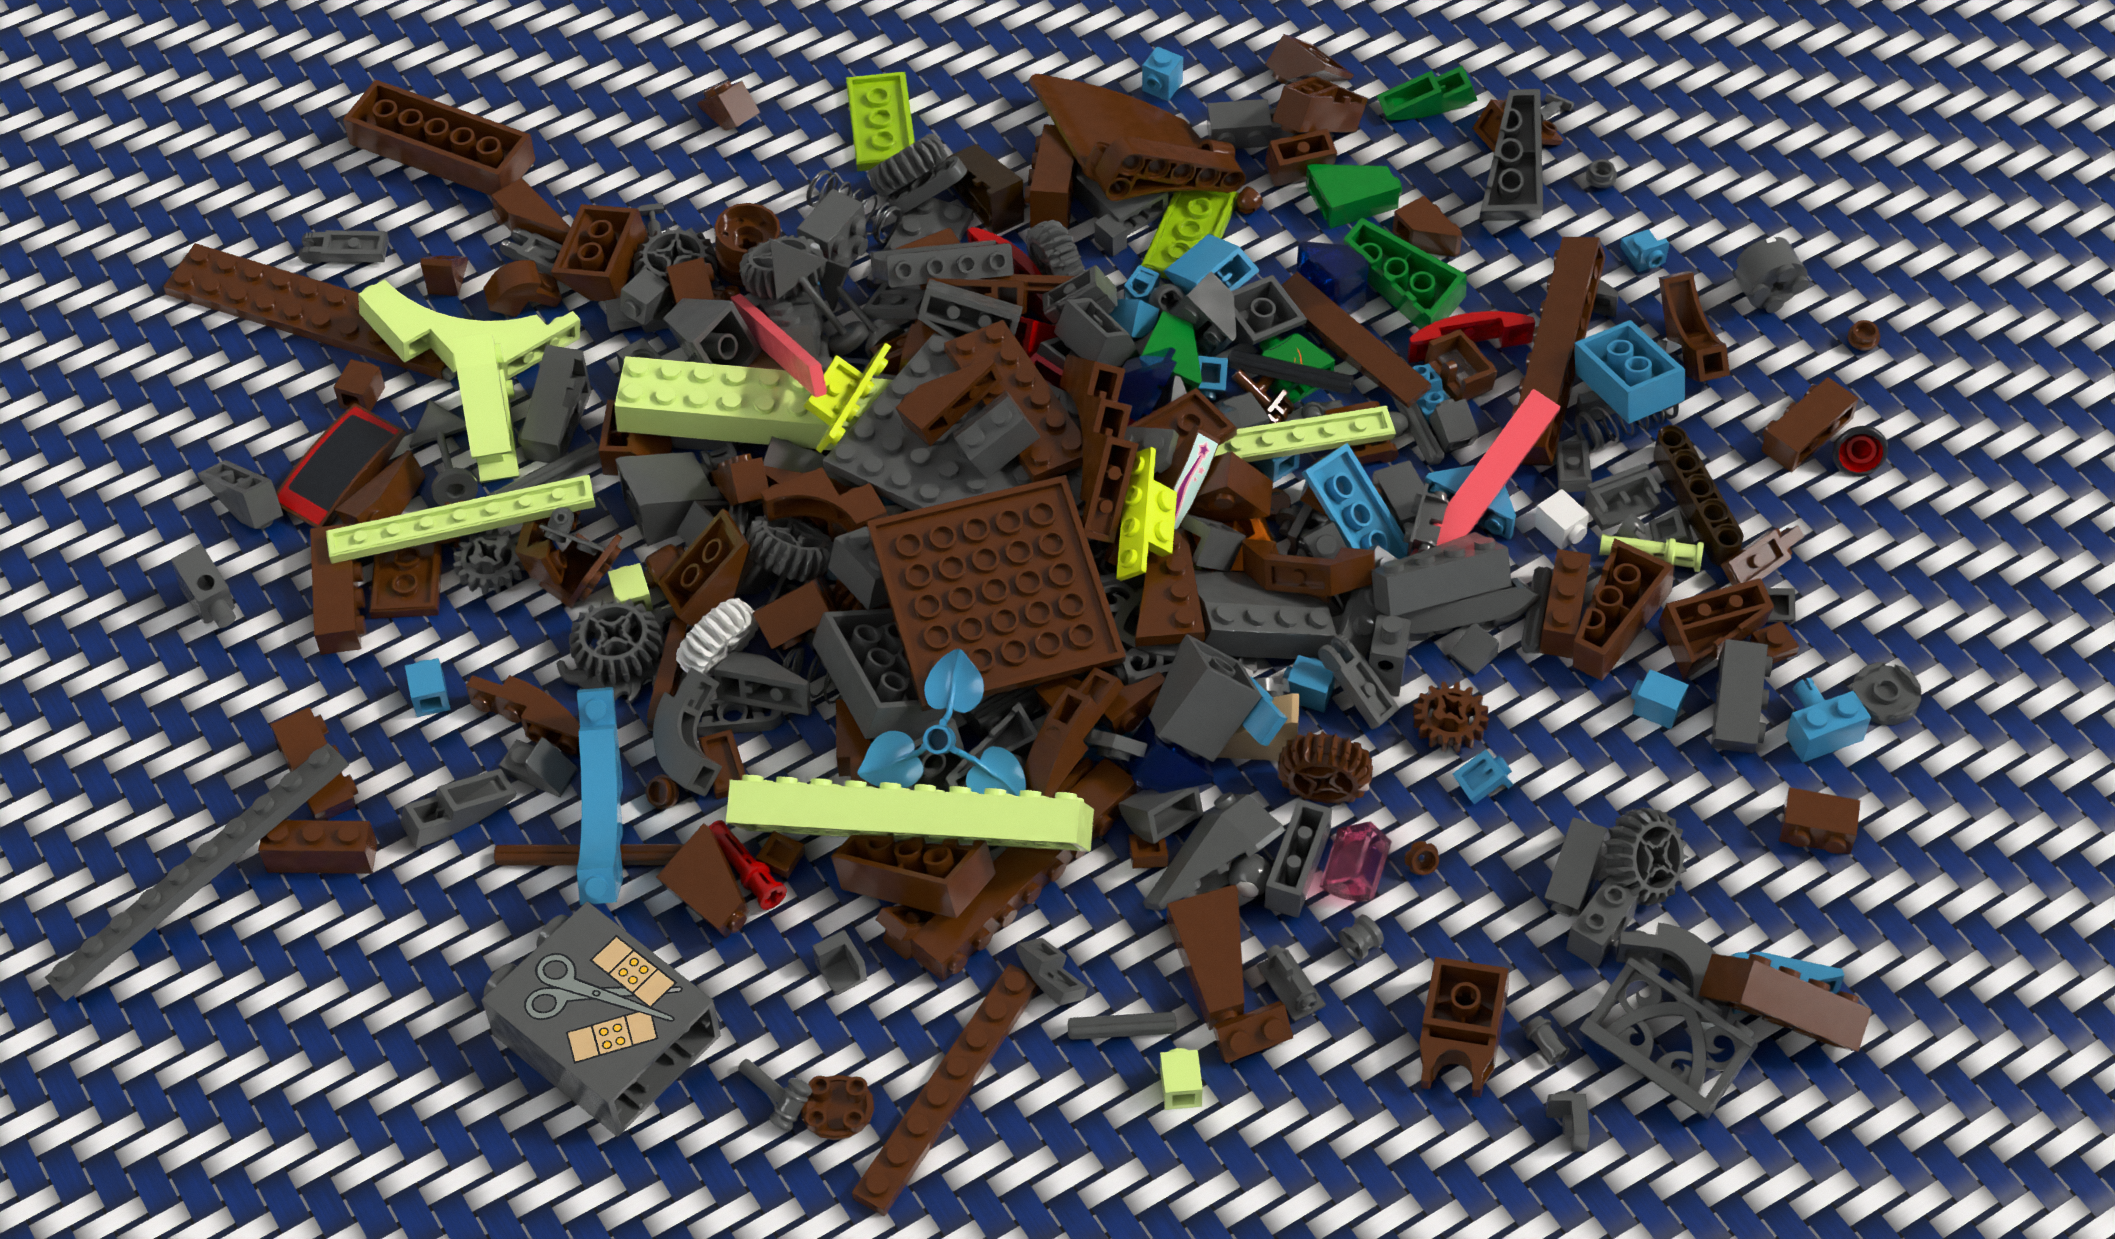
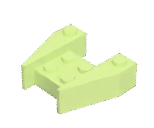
M492 332L452 338L472 459L476 458L480 482L485 483L520 477L510 399H515L516 397L513 380H507L504 370H499V363H504L502 344H495Z

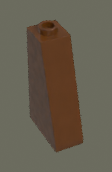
M1236 884L1167 903V924L1208 1030H1213L1212 1025L1244 1014L1239 901Z

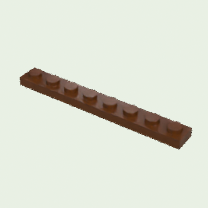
M1010 963L1008 964L852 1191L853 1200L885 1217L1040 987L1028 972Z

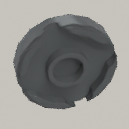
M1876 662L1865 666L1856 674L1850 692L1854 691L1871 716L1870 721L1881 725H1897L1907 722L1918 710L1922 693L1921 685L1916 677L1906 668L1896 664L1893 667L1885 665L1886 662Z

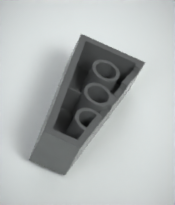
M1515 89L1508 92L1479 221L1536 220L1542 217L1543 176L1540 89Z
M1476 532L1400 560L1387 561L1383 566L1371 570L1375 609L1388 616H1397L1512 586L1508 547L1496 542L1493 538L1485 537Z

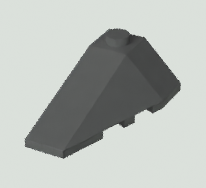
M1232 792L1223 794L1214 801L1215 806L1204 814L1148 894L1143 905L1146 909L1152 910L1167 908V903L1178 901L1198 889L1201 885L1199 879L1202 877L1208 878L1217 873L1220 875L1230 869L1228 861L1244 853L1250 857L1285 832L1283 825L1248 794H1233Z

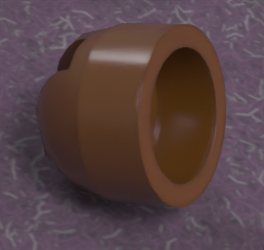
M1246 186L1236 199L1238 209L1245 214L1254 213L1263 204L1261 195L1249 186Z

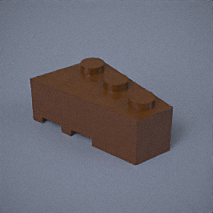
M1312 76L1283 87L1272 121L1281 124L1280 128L1293 134L1326 128L1329 132H1357L1368 98Z

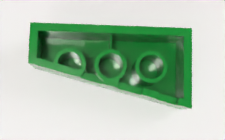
M1362 217L1344 238V261L1419 330L1436 321L1450 317L1466 297L1467 274Z

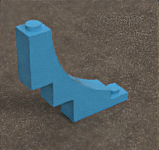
M613 687L581 689L577 691L580 720L579 746L582 800L581 843L576 870L580 905L585 904L587 901L591 904L617 902L623 882L620 842L623 836L620 804L623 781Z

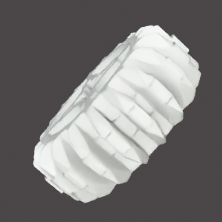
M739 598L728 599L726 602H721L716 608H712L706 616H703L697 624H694V628L686 634V638L680 643L676 653V661L681 665L680 667L687 674L692 667L708 676H715L714 668L733 650L742 651L754 637L759 626L753 615L755 611Z

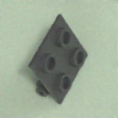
M568 508L555 509L551 514L548 525L540 524L539 528L546 530L544 537L560 543H565L567 538L578 542L577 549L593 555H597L598 550L604 551L607 548L569 534L574 522V514Z

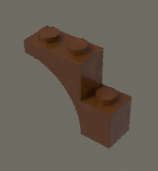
M1685 271L1659 277L1667 340L1681 345L1685 376L1698 382L1729 376L1730 369L1726 344L1715 335L1704 315L1696 290L1694 273Z
M823 467L811 472H805L796 478L781 484L772 485L768 489L761 491L763 512L769 522L790 516H812L831 521L849 533L866 527L869 520L888 516L887 510L870 483L852 488L846 493L839 495Z
M1158 671L1140 682L1124 686L1100 717V720L1114 734L1122 736L1126 732L1135 730L1140 722L1150 715L1166 678ZM1067 676L1041 683L1035 688L1040 705L1049 714L1067 686L1077 690L1082 682L1072 676Z

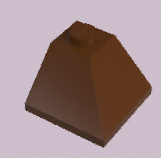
M1283 34L1265 63L1267 67L1274 71L1272 76L1285 85L1289 81L1295 83L1312 76L1328 82L1351 80L1354 74L1313 44Z

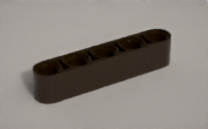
M1666 425L1658 431L1653 454L1654 461L1700 542H1704L1703 548L1713 564L1721 567L1720 564L1741 550L1744 537L1743 532L1686 432L1678 426Z

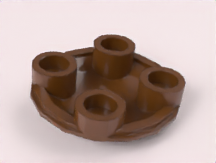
M844 1075L816 1076L809 1081L812 1093L807 1096L808 1101L801 1110V1118L808 1130L817 1136L831 1140L850 1138L861 1132L871 1121L874 1112L873 1095L868 1089L867 1082L862 1077Z

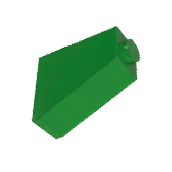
M1307 165L1306 188L1330 229L1358 221L1361 217L1365 219L1398 209L1402 186L1398 177H1394L1387 166Z
M1163 311L1140 357L1131 380L1159 391L1161 381L1176 375L1181 377L1185 390L1188 393L1195 388L1198 389L1202 381L1193 323Z

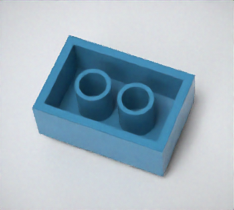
M1631 320L1574 343L1575 374L1628 424L1685 401V369Z

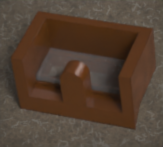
M1461 329L1429 341L1424 365L1429 363L1440 376L1442 388L1451 399H1454L1455 402L1463 399L1468 401L1473 397L1493 390L1498 371L1494 364L1480 352L1476 344Z

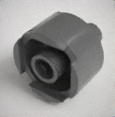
M1774 237L1776 239L1774 242L1767 243L1763 239L1752 244L1739 255L1736 260L1738 267L1736 271L1733 269V276L1751 305L1759 309H1766L1768 313L1777 312L1783 307L1785 302L1796 294L1804 292L1809 286L1808 273L1790 243L1782 237Z

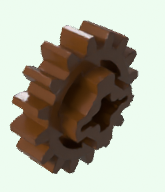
M1442 682L1441 689L1439 690L1432 685L1429 686L1428 694L1420 693L1418 703L1414 704L1413 727L1419 728L1418 737L1420 739L1429 737V747H1433L1437 743L1441 744L1442 752H1446L1448 746H1453L1456 753L1460 752L1462 744H1465L1470 749L1473 748L1474 739L1481 741L1484 730H1487L1489 718L1487 716L1489 708L1482 705L1483 696L1477 695L1473 697L1472 687H1468L1465 691L1460 690V682H1456L1453 688H1448L1446 682ZM1433 709L1432 717L1429 718L1428 713ZM1471 716H1473V720H1474V721H1473L1472 724L1469 726V724H1468L1469 718H1470Z

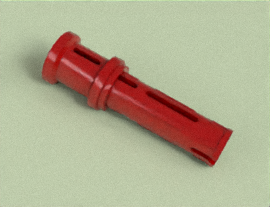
M723 820L713 822L709 828L717 837L726 859L741 875V885L746 890H751L758 898V905L763 910L772 909L780 904L787 893L785 885L781 882H776L770 875V868L767 864L754 859Z

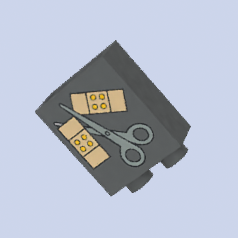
M587 901L570 918L561 914L551 919L538 936L537 948L518 966L508 963L496 970L486 983L482 1003L494 1037L618 1137L721 1036L712 998Z

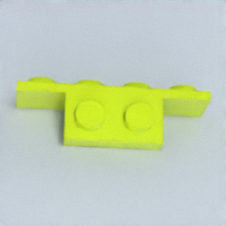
M887 343L873 356L863 373L836 355L823 374L827 389L826 395L815 398L810 394L803 407L830 426L816 447L818 452L821 453L829 443L835 446L846 430L841 427L844 421L849 423L854 418L860 408L856 404L859 397L862 400L865 399L874 386V383L870 381L872 376L878 377L888 363V360L884 357L891 346Z
M1153 447L1136 452L1122 508L1116 579L1120 581L1146 573L1148 550L1161 557L1170 555L1173 551L1177 492L1154 480L1156 449Z

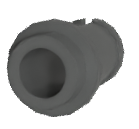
M1537 1016L1525 1026L1526 1038L1528 1041L1533 1040L1551 1065L1556 1064L1568 1055L1570 1049L1565 1046L1551 1028L1552 1022L1549 1019H1544L1542 1016Z

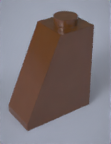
M703 823L656 878L667 890L727 938L731 932L736 933L742 928L747 920L746 915L750 910L717 837Z

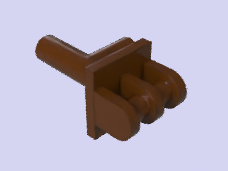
M1241 369L1237 370L1231 377L1246 393H1252L1269 416V424L1285 422L1288 418L1287 414H1291L1295 410L1294 404L1285 396L1287 393L1285 389L1272 398L1265 393L1274 383L1275 378L1262 376L1255 383Z

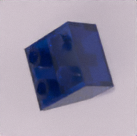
M1169 347L1126 361L1122 367L1125 369L1117 402L1132 406L1129 418L1138 421L1143 413L1149 415L1152 412L1163 391L1157 388L1158 385L1162 387L1166 385L1177 364L1176 361L1172 360L1176 352L1175 349Z

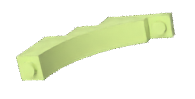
M385 279L375 285L366 287L362 292L358 293L359 314L404 363L431 348L454 373L457 369L452 338L492 332L495 344H502L504 363H499V370H504L508 380L542 361L546 345L566 347L580 339V318L573 311L563 317L555 318L549 325H546L537 314L504 321L468 320L448 316L423 307L398 292Z

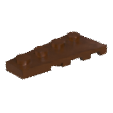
M1184 528L1174 529L1172 554L1161 557L1149 551L1135 647L1181 643L1186 634L1200 641L1205 640V630L1187 530Z

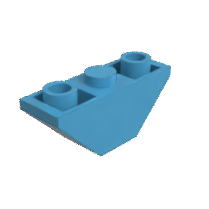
M1471 465L1428 473L1425 477V483H1429L1428 493L1434 494L1435 491H1442L1447 494L1446 499L1450 502L1476 466ZM1506 486L1502 488L1477 524L1493 534L1501 535L1510 540L1514 532L1516 514Z

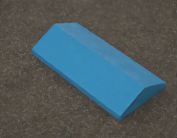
M1348 443L1302 472L1326 514L1334 522L1347 548L1369 549L1371 546L1378 545L1399 560L1408 557L1409 543L1403 542L1404 534Z

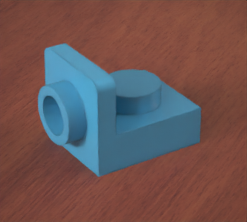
M1647 229L1621 238L1620 248L1635 269L1641 272L1666 263L1669 242L1666 238L1657 241L1651 231Z
M1486 749L1452 773L1474 804L1502 784L1508 789L1514 785L1507 776L1512 770L1500 755L1494 758Z

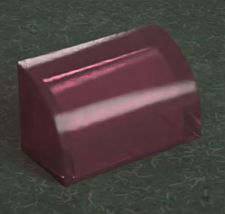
M1371 821L1338 828L1319 886L1326 892L1345 900L1359 902L1374 900L1392 841Z

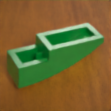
M1463 65L1437 77L1434 76L1431 70L1376 95L1387 120L1428 117L1455 110L1478 101Z

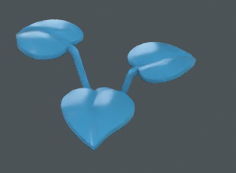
M955 649L943 656L932 668L926 679L924 691L927 703L934 709H946V713L940 719L939 725L931 726L925 731L921 747L915 750L913 739L904 732L896 730L884 732L871 743L857 772L862 779L878 787L881 782L901 784V788H908L918 782L924 772L923 764L917 756L923 754L926 750L933 754L951 752L976 765L968 771L966 776V786L971 788V792L984 794L985 788L1006 790V794L1019 796L1020 790H1026L1023 769L1017 758L1008 750L1002 747H989L983 752L979 760L955 746V733L951 728L947 727L953 709L961 713L969 712L981 702L984 694V682L979 670L961 649Z

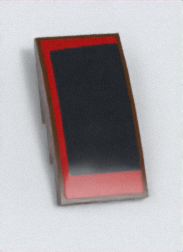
M354 403L308 449L277 490L276 494L281 509L314 528L331 526L338 515L335 510L384 469L407 432Z

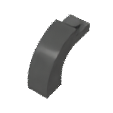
M691 667L687 676L682 680L675 696L664 692L655 714L653 743L657 759L665 773L682 787L705 797L722 766L708 758L700 749L697 740V727L704 709L720 682Z
M1658 922L1655 935L1647 934L1640 930L1621 931L1616 951V962L1626 963L1630 957L1639 962L1643 957L1657 967L1664 968L1675 974L1684 985L1692 990L1689 996L1701 1004L1706 998L1698 996L1711 955L1712 953L1716 954V952L1695 934L1674 925ZM1706 999L1723 1011L1720 1017L1726 1021L1730 1007H1727L1728 1002ZM1697 1014L1700 1019V1022L1710 1023L1705 1018Z

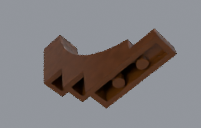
M1067 354L1059 387L1065 389L1074 400L1081 422L1083 471L1080 499L1086 501L1081 522L1087 538L1114 544L1139 444L1124 439L1132 406L1117 402L1125 369Z

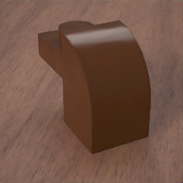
M531 260L514 261L500 267L483 287L489 310L514 317L519 315L528 301L556 308L562 300L556 278L546 273H539L535 261Z

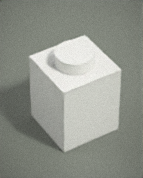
M1561 489L1537 505L1534 526L1559 549H1564L1571 543L1576 544L1585 537L1589 513Z

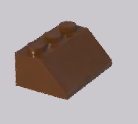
M581 204L551 270L552 277L588 300L605 302L606 300L620 298L621 289L626 285L634 267L633 258L634 254L637 253L638 244H644L645 236H647L639 209Z

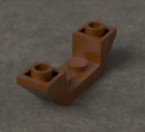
M581 510L573 512L574 522L570 531L576 529ZM550 517L524 522L515 553L530 578L552 585L561 584L565 568H567L566 557L560 549L557 550L552 539L544 537L546 530L539 528L540 524L548 525Z
M1243 539L1244 572L1266 590L1333 596L1372 584L1371 570L1375 569V550L1341 547L1334 559L1277 554L1276 541Z

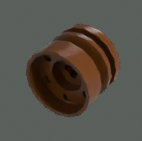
M742 203L726 208L717 217L714 226L717 271L729 283L745 287L739 271L742 256L748 253L749 248L757 247V243H765L769 238L774 240L781 236L779 219L773 211L762 205Z

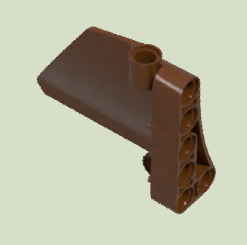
M1034 74L1029 79L1030 85L1077 159L1083 173L1091 180L1096 181L1105 196L1111 201L1171 191L1196 190L1231 193L1239 190L1245 183L1246 176L1235 160L1233 144L1211 139L1202 140L1188 122L1178 116L1129 95L1080 81L1042 74Z

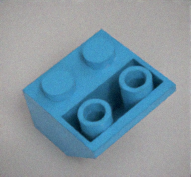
M1208 234L1165 269L1164 273L1175 286L1180 287L1187 295L1210 271L1233 291L1245 286L1260 270L1239 246Z

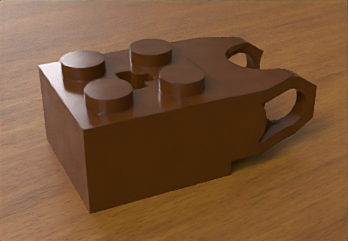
M1435 957L1419 1042L1422 1063L1421 1088L1430 1089L1433 1080L1443 1067L1450 1064H1458L1465 1067L1472 1076V1096L1481 1098L1483 1086L1495 1068L1509 990V968Z

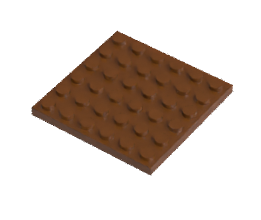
M1066 475L867 521V531L922 712L934 709L927 703L924 691L925 682L930 671L943 656L955 649L963 650L979 670L984 682L983 697L1091 671L1094 667L1100 669L1125 662L1126 655Z

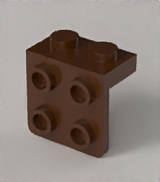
M577 533V534H576L577 537H580V538H583V539H585V540H588V539H586L584 536H582L580 533ZM616 534L604 551L598 550L597 555L577 549L578 542L572 540L563 551L567 561V568H565L562 583L552 585L540 581L539 586L569 608H572L578 599L584 603L621 553L622 549L617 546L622 537Z

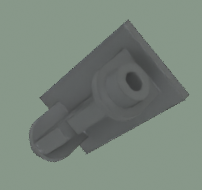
M1425 483L1423 494L1416 493L1411 513L1417 514L1414 524L1408 522L1403 542L1409 543L1407 556H1410L1412 548L1418 549L1419 553L1437 546L1441 527L1431 525L1429 522L1442 524L1449 501L1446 499L1447 494L1442 491H1435L1434 494L1427 493L1429 483Z
M1279 945L1270 947L1266 952L1269 956L1267 960L1257 964L1256 967L1278 999L1285 1005L1286 1011L1293 1021L1296 1022L1325 1007V1002L1289 950L1280 948Z

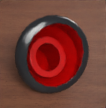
M1857 426L1850 428L1836 440L1832 452L1835 466L1846 475L1854 477L1869 475L1884 464L1888 455V442L1885 436L1873 427Z

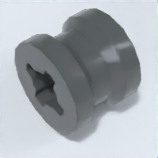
M1363 914L1354 920L1352 927H1345L1338 932L1339 940L1347 953L1360 961L1368 955L1370 948H1377L1384 943V937L1378 925L1370 917Z

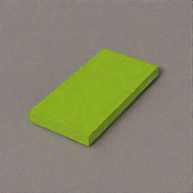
M905 72L846 77L857 171H866L915 143Z
M1174 191L1141 265L1160 273L1161 278L1169 279L1164 270L1206 235L1211 234L1222 239L1237 205L1236 199L1239 192Z

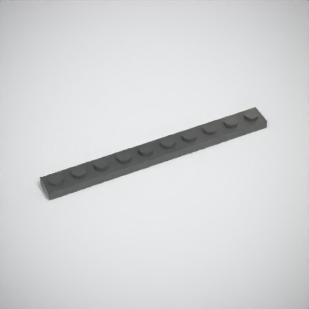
M329 743L315 750L303 764L294 771L287 773L280 783L268 793L258 797L253 805L239 817L229 821L225 828L210 841L201 844L196 852L181 865L172 868L168 875L157 885L143 892L134 904L124 912L113 917L105 928L95 936L88 938L70 957L55 965L52 972L45 976V979L66 1002L349 766L347 761Z

